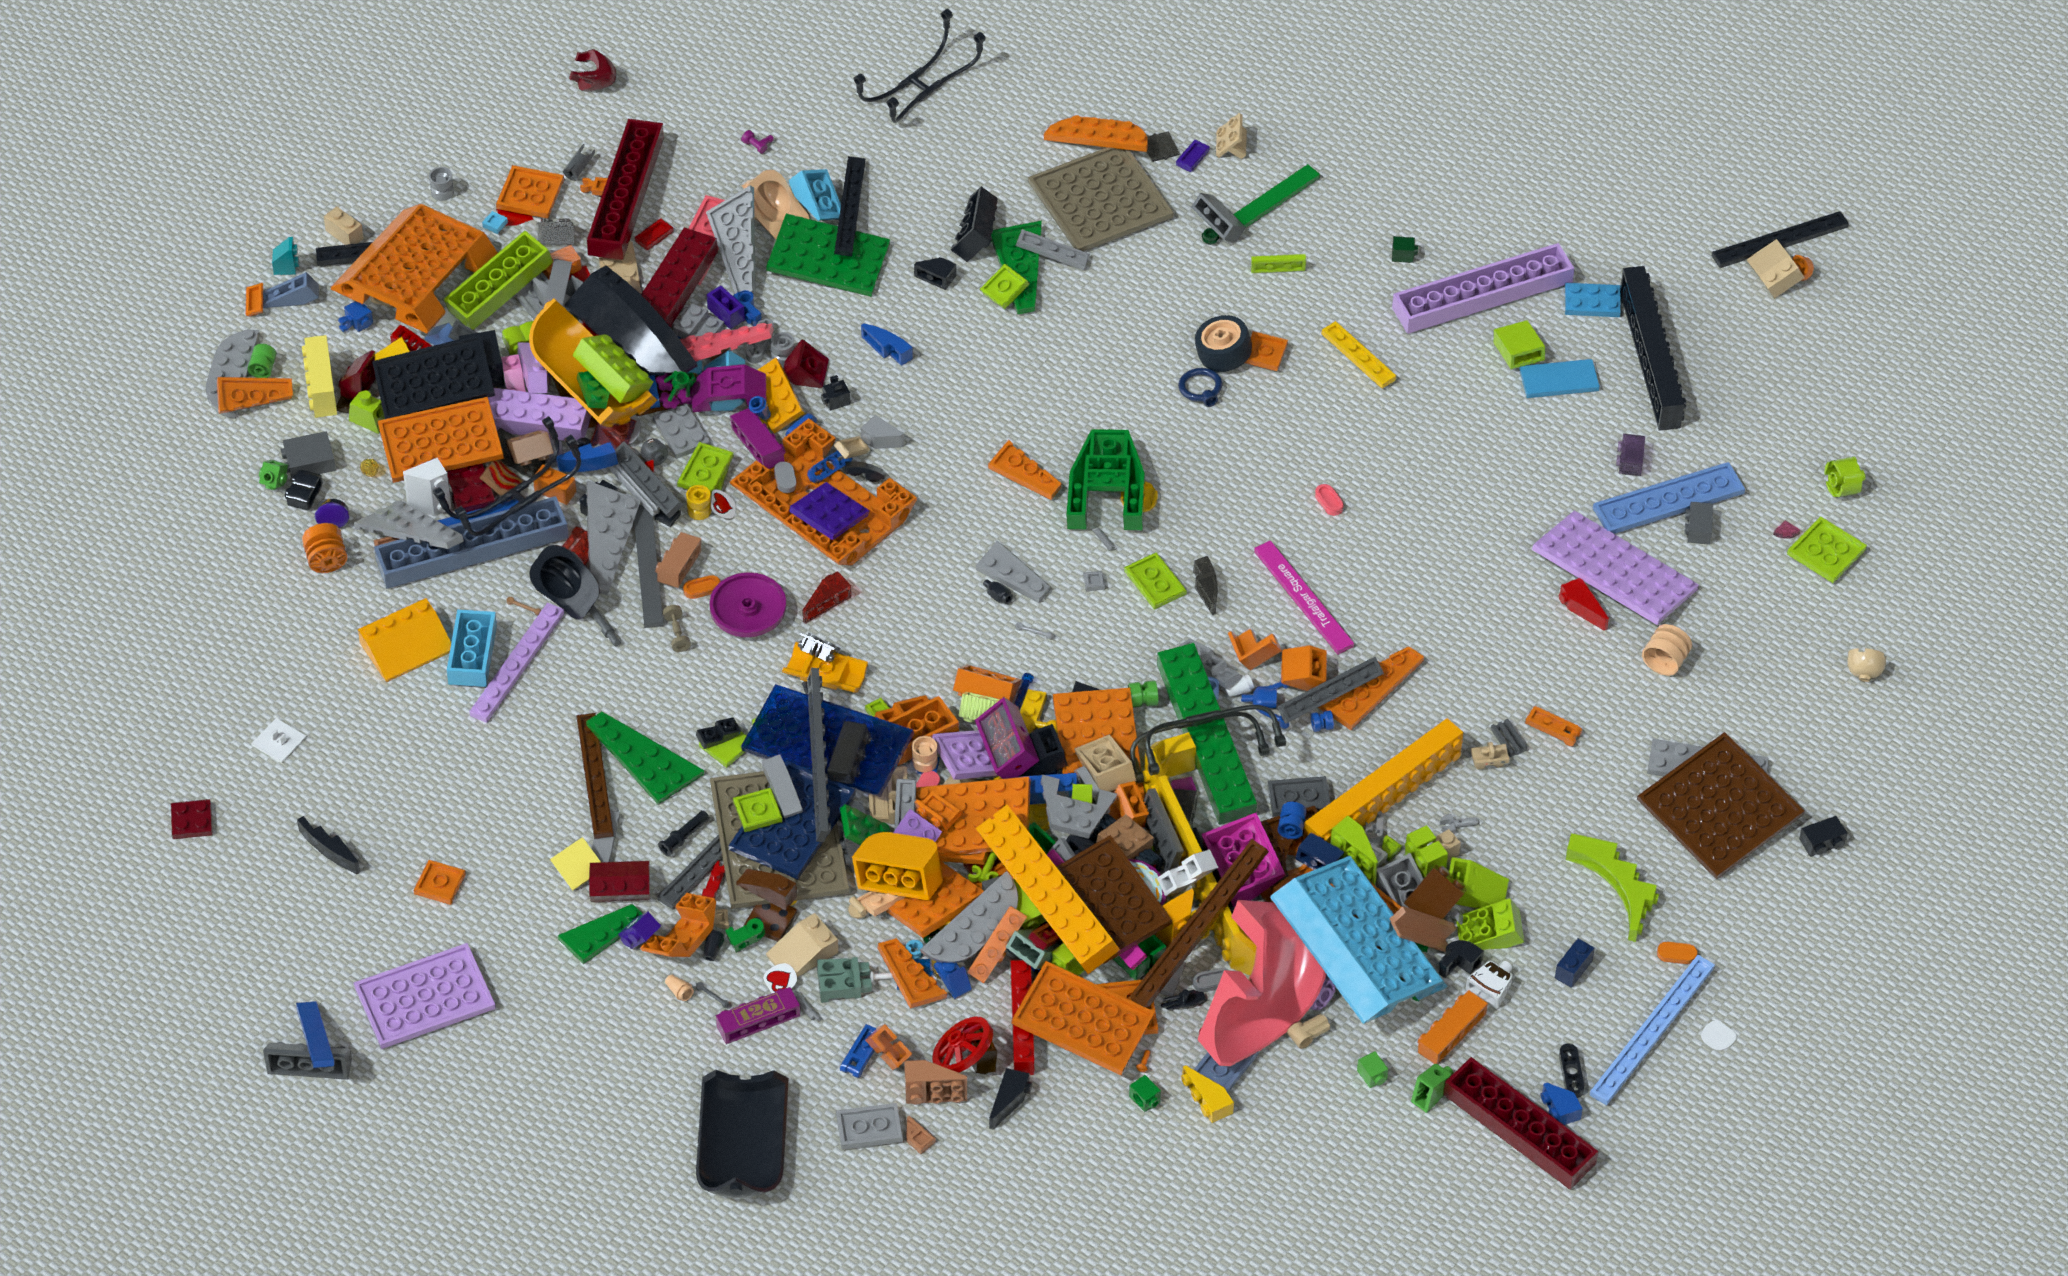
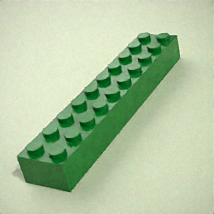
M1194 643L1157 652V667L1178 720L1215 710L1221 711ZM1224 718L1212 720V722L1183 728V734L1189 732L1196 746L1195 765L1218 824L1236 821L1256 813V799Z

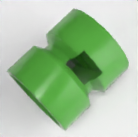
M267 344L255 345L247 368L248 372L256 378L270 377L277 355L276 350Z
M1155 680L1145 681L1142 685L1139 682L1128 683L1133 708L1142 707L1143 704L1147 706L1158 705V689Z

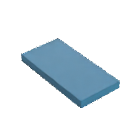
M1592 359L1527 365L1519 369L1526 398L1599 391L1600 387Z

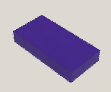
M1195 139L1176 160V166L1192 172L1210 151V146Z

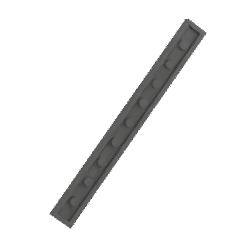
M811 668L807 677L816 842H824L826 836L830 835L831 823H828L830 807L827 806L829 790H826L828 783V774L825 773L827 757H824L826 741H823L825 734V725L822 724L824 708H821L823 692H820L822 676H819V668Z

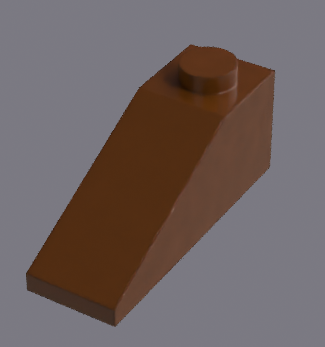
M746 869L736 882V885L784 910H787L797 897L796 883L780 874Z

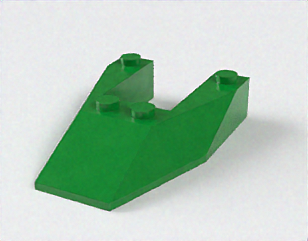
M1091 429L1069 472L1066 513L1067 529L1086 530L1089 491H1125L1123 508L1124 530H1143L1145 472L1129 430Z

